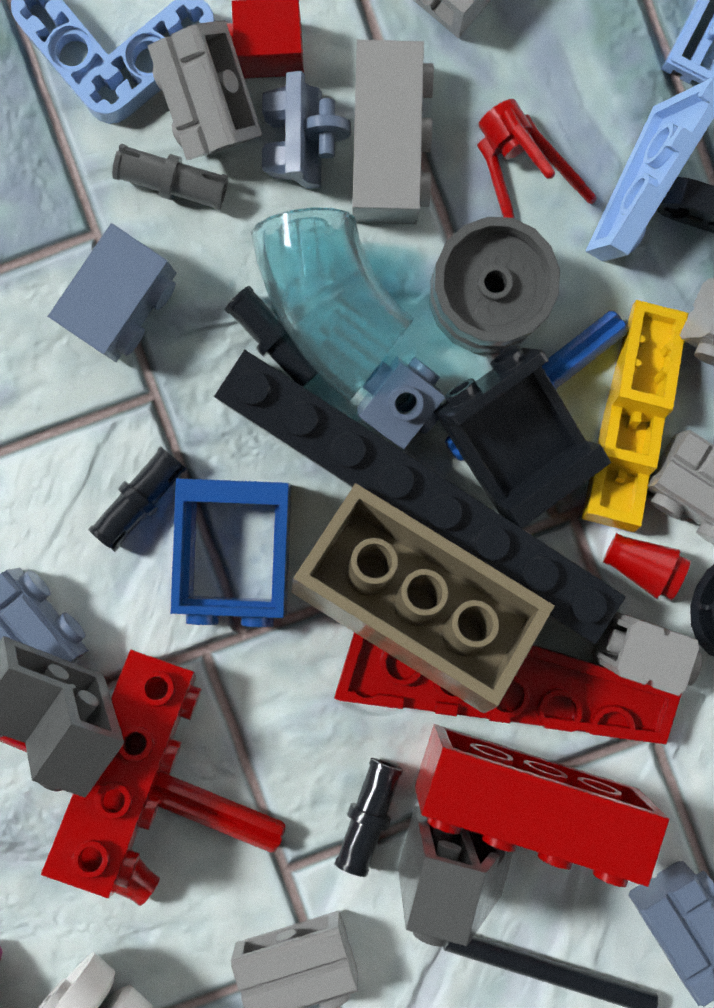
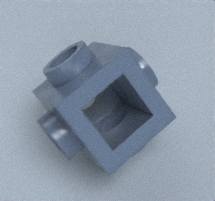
M398 356L395 357L390 365L382 361L372 371L363 385V388L368 393L357 406L358 415L404 450L418 431L426 434L439 420L434 411L440 407L439 404L443 401L444 394L435 384L441 377L416 357L409 364L405 363ZM411 393L410 398L406 402H395L400 394Z

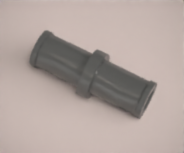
M125 144L119 145V151L116 152L113 162L112 176L115 180H123L159 191V196L167 200H172L174 196L214 207L216 210H220L228 186V175H220L182 163V157L170 154L168 158L130 148Z

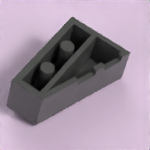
M414 805L398 866L405 928L407 931L413 932V935L418 940L429 945L445 947L449 942L467 946L502 896L513 852L503 851L490 846L482 840V834L463 828L460 834H450L438 830L427 823L428 817L422 816L420 807Z

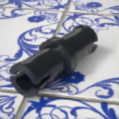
M251 286L242 289L225 307L224 310L228 314L230 313L258 343L256 350L263 357L269 354L302 387L306 386L326 366L292 332L294 326L288 319L281 321L255 294Z
M160 446L156 454L130 483L124 481L120 485L118 490L121 494L88 530L105 546L116 552L121 543L146 514L150 517L155 514L159 509L155 504L172 486L176 478L185 473L187 468Z
M378 758L370 759V766L357 803H350L347 816L351 820L339 856L334 863L339 869L360 877L368 875L369 865L381 831L388 830L391 817L387 813L399 777L403 773L401 767Z

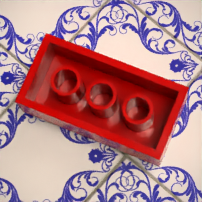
M436 724L433 725L415 782L421 815L428 817L427 823L432 827L450 834H460L462 828L482 834V840L485 843L507 852H515L517 846L538 852L537 857L540 860L560 869L570 870L573 863L593 869L592 874L596 878L617 887H626L628 881L649 887L670 820L638 788Z

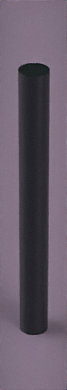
M473 936L467 946L449 942L447 946L443 947L444 951L625 1008L658 1007V995L655 992Z

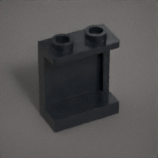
M514 346L496 356L490 363L492 370L477 381L473 378L467 379L450 389L444 396L447 402L436 409L434 413L497 512L522 529L608 466L611 461L601 444L585 440L542 367L549 360L544 351Z

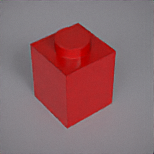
M299 0L231 1L233 23H227L244 79L286 77V73L302 71L304 73Z

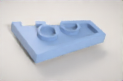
M714 77L653 106L585 252L603 262L627 256L638 247L645 235L646 226L714 119Z

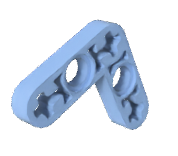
M63 0L11 1L12 15L24 34L91 114L99 121L108 124L119 123L125 120L161 90L154 80L153 72L145 73L136 68V58L141 51L148 48V45L165 38L162 36L165 33L172 36L171 34L183 29L181 22L187 17L193 22L206 23L215 21L209 4L204 0H174L108 55ZM38 4L43 9L46 8L52 21L57 26L51 34L40 19L32 15L30 11L32 6ZM72 41L83 42L88 48L86 58L76 66H68L60 62L62 48ZM124 67H127L132 79L138 84L133 89L120 72ZM106 85L110 90H115L119 99L113 104H110L105 99L102 100L98 92L100 88Z

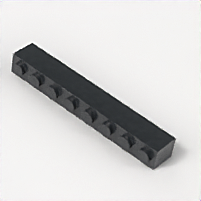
M245 349L214 395L223 405L351 488L355 483L555 605L549 616L594 644L597 643L626 598L625 595Z

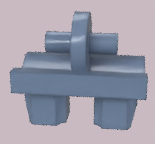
M302 71L286 73V86L262 93V113L265 122L272 128L285 127V141L265 143L262 148V169L272 178L293 179L306 189L321 188L322 158L329 159L335 157V142L343 141L350 137L351 122L345 117L335 115V100L331 98L322 99V91L305 83V74Z

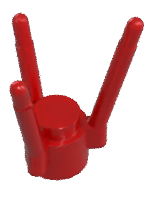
M508 99L499 103L481 118L479 128L485 138L477 144V147L487 162L503 217L515 219L514 210L497 156L501 153L506 160H509L525 151L547 179H552L555 176V170L550 165L551 163L587 203H595L597 198L593 191L540 133L529 114H524L515 99Z

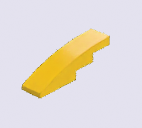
M635 300L627 323L628 332L623 337L597 441V444H601L611 463L589 479L582 514L583 520L630 532H635L642 526L649 477L657 469L665 418L673 411L684 344V340L679 335L688 318L687 312L640 300Z

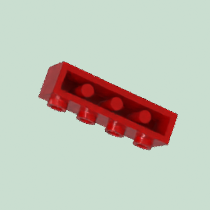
M130 649L111 696L124 744L86 797L72 794L41 872L42 876L105 898H110L116 892L118 885L125 888L129 886L140 857V853L131 849L139 828L149 831L161 801L160 796L153 794L160 773L163 772L170 775L182 744V742L173 739L181 718L191 720L202 691L201 688L193 686L196 680L194 671Z

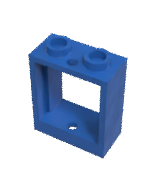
M176 478L170 614H186V624L217 625L219 624V616H240L241 626L273 627L274 618H284L287 613L292 484L283 482ZM197 502L275 505L272 599L194 596Z

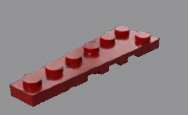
M355 632L353 633L334 694V699L344 702L396 709L426 710L441 715L456 717L457 715L485 718L493 722L538 725L546 729L568 732L583 731L591 735L665 745L667 744L681 695L677 696L653 688L647 683L644 685L621 677L602 665L533 644L498 707L482 713Z

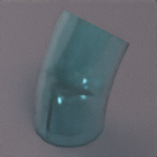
M313 207L290 210L270 216L257 223L251 231L257 264L269 299L283 328L303 358L325 383L349 403L414 318L393 299L376 276L362 246L355 216L340 209Z

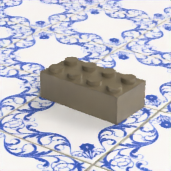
M356 483L294 576L291 591L297 597L482 713L498 707L555 606Z

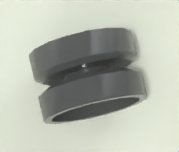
M485 217L464 225L446 241L430 280L429 306L437 327L452 343L473 353L497 354L520 345L549 317L559 295L560 268L552 246L535 228L514 218ZM484 281H490L491 288L495 290L501 289V292H490L486 288Z

